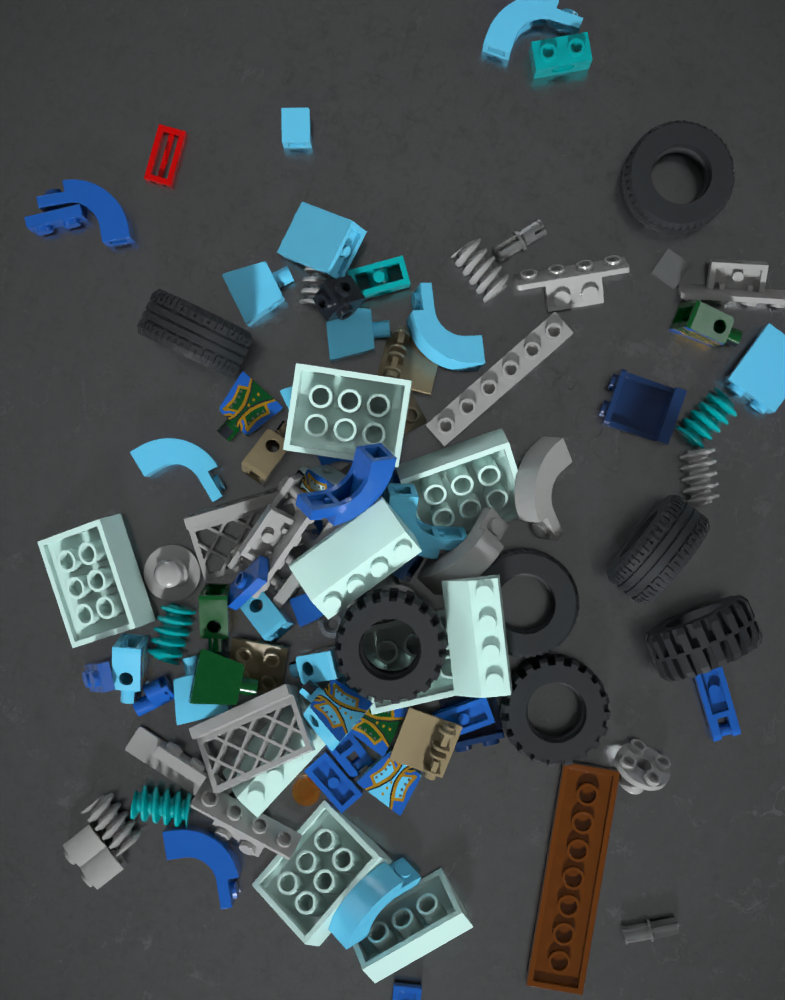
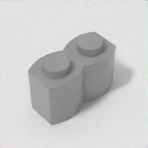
M93 821L64 843L63 847L66 859L71 864H77L81 868V877L89 887L94 886L98 890L128 864L121 854L116 857L118 853L117 848L109 849L110 840H102L104 832L103 830L96 832L94 829L97 823Z

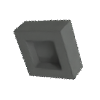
M668 248L651 271V274L674 289L691 266V263Z

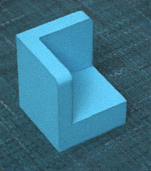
M307 107L281 108L283 147L312 148L310 109Z

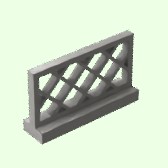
M277 487L186 514L184 517L185 526L189 530L205 581L238 572L248 567L242 563L231 570L226 565L232 560L230 553L241 542L240 539L246 528L252 530L254 527L249 524L253 515L260 512L263 513L280 492L277 490ZM289 496L284 505L293 503L296 513L298 510L295 504L296 500ZM249 516L246 522L240 519ZM235 521L244 526L237 539L222 532L227 522ZM222 524L219 530L213 527ZM208 529L217 534L210 547L199 542L197 531ZM219 536L234 543L228 556L213 549ZM305 543L304 545L293 547L290 551L295 555L309 549L306 548L307 544ZM202 549L208 551L207 554L205 555V557H204V554H203ZM210 553L225 560L220 570L209 572L206 560Z
M284 684L189 728L192 739L198 742L214 793H220L316 750L298 700L301 697L298 686ZM291 705L294 717L291 724H288L279 719L283 709ZM263 717L271 720L266 736L255 731L259 719ZM277 723L288 728L283 744L271 739ZM239 728L247 731L242 746L231 742L235 730ZM294 731L302 735L305 744L304 747L298 750L288 747ZM253 735L264 739L258 754L247 750ZM215 739L223 743L218 757L210 754L207 744ZM269 743L281 748L277 758L273 761L264 758ZM229 746L239 750L234 765L223 761ZM245 754L256 758L254 766L249 772L240 769ZM221 765L232 769L228 780L220 784L217 775Z

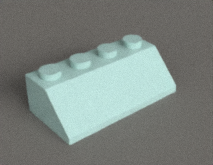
M380 496L366 511L354 519L345 522L288 565L310 600L329 620L422 550L413 532L385 499Z
M489 575L442 580L454 695L476 698L511 695L512 682L500 576Z
M301 695L298 700L304 714L311 702ZM291 705L283 709L279 719L288 724H291L294 717ZM271 720L261 729L259 733L266 736L269 726L271 724ZM277 723L271 739L283 744L288 728ZM308 723L307 726L316 750L231 787L236 798L257 818L326 745ZM294 731L288 747L298 750L304 747L305 744L302 735ZM255 736L250 741L247 750L258 754L264 739ZM269 743L264 758L270 761L275 760L281 748ZM245 754L240 769L246 772L251 771L256 758ZM236 758L230 764L234 765ZM227 767L222 772L226 780H228L232 769Z
M442 868L420 879L419 884L389 902L373 921L368 937L353 945L362 970L374 983H377L473 928V925Z

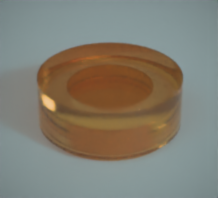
M309 776L299 778L292 789L294 800L302 806H310L316 803L321 793L320 788Z

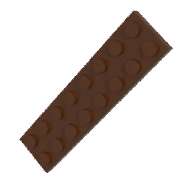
M576 762L567 766L564 763L562 765L526 978L527 986L583 995L620 777L617 769Z

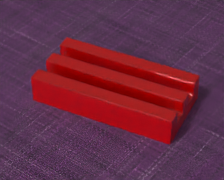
M161 124L158 125L144 176L146 181H153L157 184L173 188L187 138L186 131ZM165 133H169L159 172L155 176L153 173ZM175 136H179L175 152L173 155V159L171 162L170 170L168 173V177L166 179L164 178V175L173 147Z

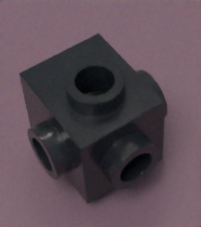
M351 275L337 279L328 278L319 285L320 289L314 296L313 301L326 321L329 322L336 319L345 320L352 316L365 299V296Z

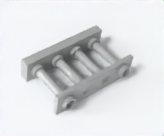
M300 473L291 477L286 476L278 485L277 490L280 492L271 505L281 510L289 496L296 500L297 494L304 493L297 487L304 476ZM322 518L320 520L325 528L321 534L313 535L305 529L301 540L307 544L306 548L310 549L344 523L333 526L326 518ZM241 542L230 553L232 560L227 567L231 570L241 565L242 562L248 567L253 563V561L239 554L238 549L242 545ZM290 551L287 555L286 563L290 564L298 557ZM293 573L288 579H281L276 574L272 576L270 585L275 588L274 591L277 595L271 602L281 609L290 602L289 599L294 597L301 585Z

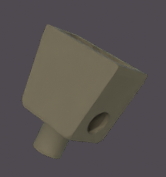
M282 421L275 432L268 428L241 463L242 472L264 488L290 453V451L283 450L287 427L286 421ZM270 446H275L278 450L276 452H269L267 449Z

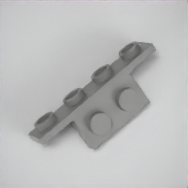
M612 255L605 257L604 260H581L575 265L569 266L558 264L538 271L526 269L521 271L520 274L513 276L516 288L519 291L545 287L547 310L552 312L604 303L602 277L629 273L630 269L625 257Z
M710 258L706 285L678 284L680 298L687 302L712 300L716 304H728L729 301L740 302L746 306H756L758 303H765L776 308L785 307V290L765 289L769 265L764 261Z
M269 504L238 549L241 556L253 562L260 555L269 559L267 583L252 596L255 599L259 597L261 592H265L268 589L272 576L277 569H281L284 566L290 550L300 543L303 532L308 524H312L315 521L309 520L299 508L294 516Z
M142 726L137 729L125 748L127 752L193 795H196L203 782L211 785L205 764L195 757L190 758L182 753L183 750L172 742L167 743ZM218 776L220 784L226 782V780ZM229 788V789L224 790V791H222V792H224V793H226L227 795H229V794L231 793L232 789Z
M203 782L190 804L191 808L214 820L209 831L214 833L216 838L223 842L234 844L247 855L259 857L265 847L289 860L302 837L300 833L263 813L257 818L239 800L224 792L214 793L212 786Z

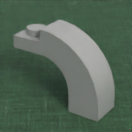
M542 436L530 447L523 457L516 476L514 493L519 520L530 522L537 538L558 540L564 534L552 505L554 482L560 472L573 462L562 437Z
M492 507L484 508L463 542L453 550L439 554L438 559L428 558L417 578L434 595H443L442 580L479 577L495 561L504 548L500 540L509 525Z

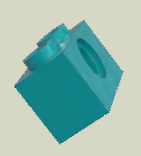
M588 32L532 41L529 48L533 79L587 70L593 60Z
M403 255L347 270L365 296L364 300L410 288V279Z

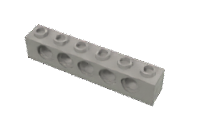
M554 312L429 421L425 427L445 447L573 334V331Z

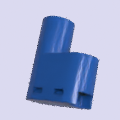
M161 676L143 685L145 696L139 698L137 703L132 705L140 717L174 700V687L165 676Z

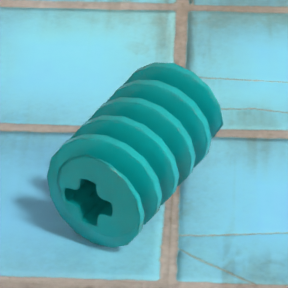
M714 387L716 396L708 393L705 397L707 403L700 401L697 404L700 412L693 409L689 412L692 420L685 417L682 418L681 423L684 428L675 425V431L693 447L697 446L703 449L704 444L701 439L705 438L711 441L713 439L709 432L711 429L718 433L721 432L718 426L719 421L728 425L729 421L726 415L737 416L734 404L717 387Z
M171 602L170 605H161L160 607L167 615L157 616V619L163 623V627H154L153 630L159 633L160 637L150 639L157 646L156 648L147 649V652L160 661L180 665L174 658H180L184 653L177 647H185L187 644L186 640L180 636H189L190 630L184 625L193 624L194 620L188 615L196 614L197 610Z
M144 785L140 792H137V789L134 792L130 819L135 820L140 813L141 820L146 822L151 815L153 823L157 824L163 816L164 825L168 826L174 818L175 827L180 828L185 820L187 828L192 810L190 807L192 793L189 792L186 798L182 800L181 792L178 790L175 796L171 798L170 791L167 788L163 795L160 796L158 787L155 786L152 793L148 794L147 785Z

